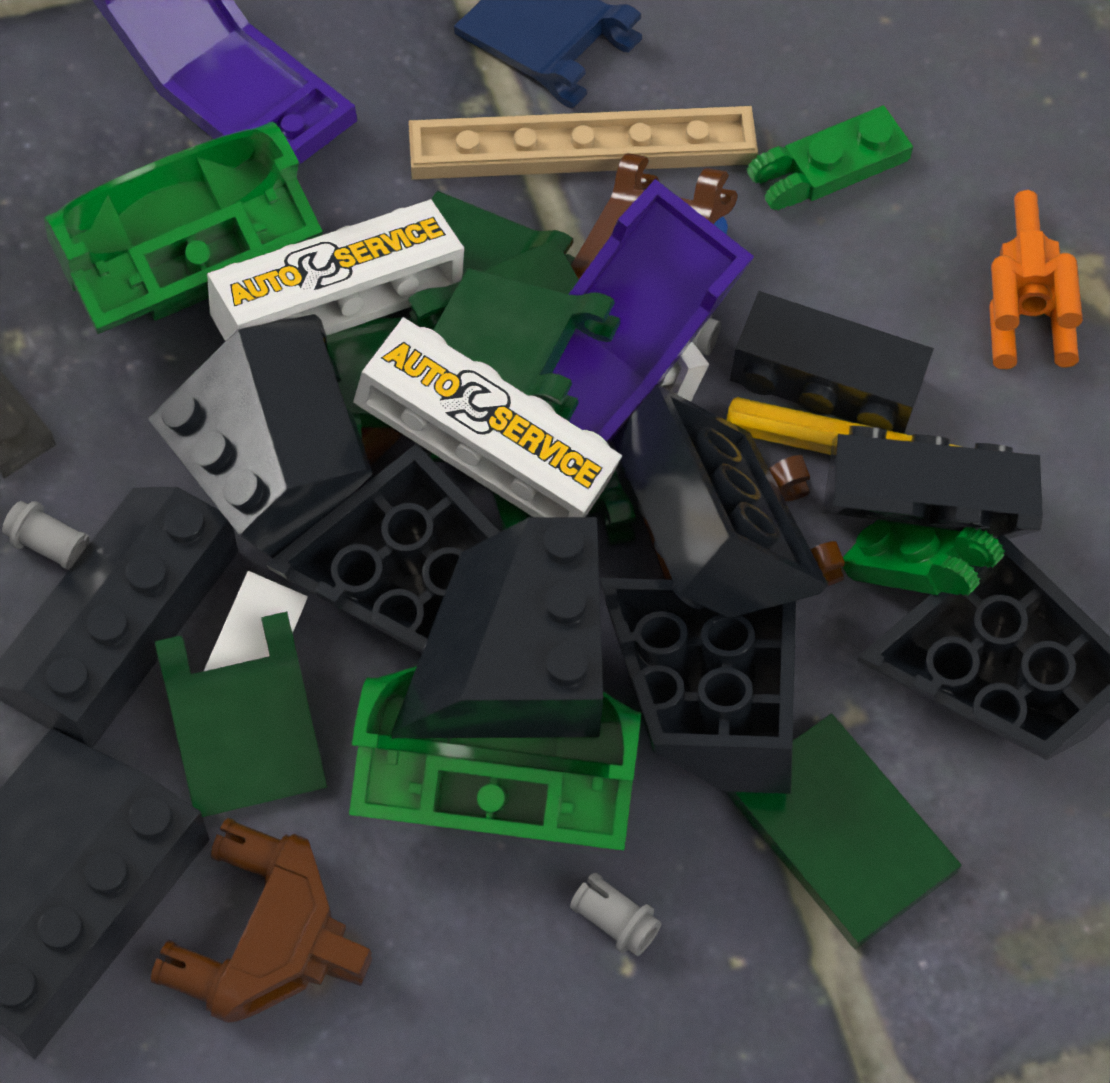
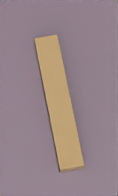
M752 106L409 120L412 180L617 171L620 160L627 153L646 156L649 162L645 169L748 165L758 155Z

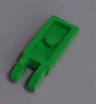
M882 105L785 145V148L777 146L766 153L763 152L761 155H757L748 164L747 173L756 184L766 183L770 179L773 180L790 172L792 173V175L787 176L785 179L775 182L766 191V195H764L770 208L779 211L782 208L793 206L807 199L812 202L905 163L911 158L914 146L887 108Z
M877 519L873 524L860 532L856 543L843 556L845 562L843 569L848 577L854 581L933 595L944 592L955 595L962 594L963 596L966 594L969 596L980 584V578L977 576L978 573L970 565L986 566L987 568L991 566L993 568L1003 558L1005 550L1002 549L1003 545L998 542V539H995L993 534L987 533L986 530L982 531L981 529L976 530L972 527H965L962 531Z

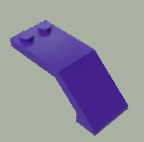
M92 0L159 95L213 139L274 122L286 137L300 165L358 121L356 108L353 103L251 25L234 0Z
M656 179L618 218L611 236L569 293V295H584L595 292L613 298L615 304L609 315L619 317L621 321L611 342H602L589 337L576 328L553 371L554 374L562 375L571 380L572 386L567 395L578 398L579 401L569 422L581 430H588L598 434L608 444L654 387L662 382L754 258L751 253Z

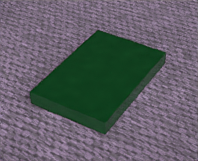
M832 713L793 740L791 794L727 792L731 800L854 950L957 874L962 866Z

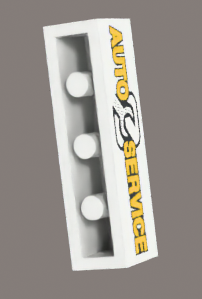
M430 199L207 273L210 316L225 341L238 329L316 314L322 320L326 335L334 334L411 307L408 298L421 290L445 287L461 281L464 247Z
M404 317L363 369L353 401L362 409L533 517H586L608 484L622 458V455L611 449L609 444L598 434L588 430H581L556 414L546 401L536 396H527L502 380L500 375L489 365L472 361L448 346L446 341L435 331L425 327H418Z

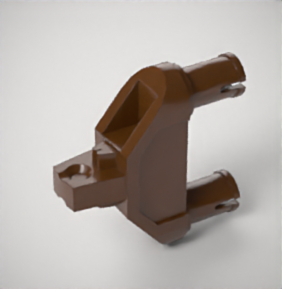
M225 819L220 827V830L226 833L225 837L216 835L212 846L211 858L264 877L266 886L231 959L227 958L221 963L180 947L177 943L168 940L160 950V954L166 956L165 962L156 958L151 973V982L156 985H164L206 1002V1010L211 1012V1016L227 1023L237 1022L256 1015L305 990L309 982L321 985L326 974L361 986L373 959L371 957L372 952L369 948L344 938L346 925L332 919L309 840L296 834L291 836L286 834L282 839H278L239 824L234 819Z

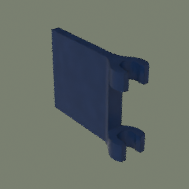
M480 0L454 25V33L457 36L533 77L544 85L561 104L569 108H574L587 95V89L576 84L586 74L585 68L575 60L602 33L614 47L627 53L642 40V34L632 29L641 19V13L637 9L627 4L610 5L601 0Z

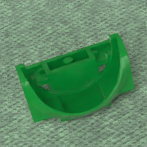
M274 122L218 137L151 162L89 190L65 204L58 211L44 217L48 241L72 291H77L97 335L149 312L154 321H157L208 299L207 273L222 269L233 263H240L279 250L290 244H297L322 236L323 231L296 177L299 161L286 137Z
M416 667L381 677L366 678L359 700L352 746H358L349 815L624 851L641 712L629 708L603 692L599 737L392 738V729Z

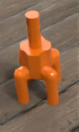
M1023 190L1014 197L1017 236L1013 240L1002 244L1000 256L996 257L991 264L993 299L990 302L989 310L993 365L998 369H1011L1016 366L1015 328L1020 324V314L1026 316L1046 314L1051 318L1054 362L1059 367H1072L1079 361L1076 327L1083 321L1077 260L1070 253H1060L1059 242L1049 239L1043 231H1040L1038 196L1034 191Z

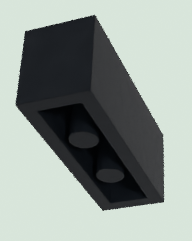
M758 291L735 348L730 381L741 384L750 392L758 395H774L798 403L804 409L815 414H831L861 425L905 434L934 348Z

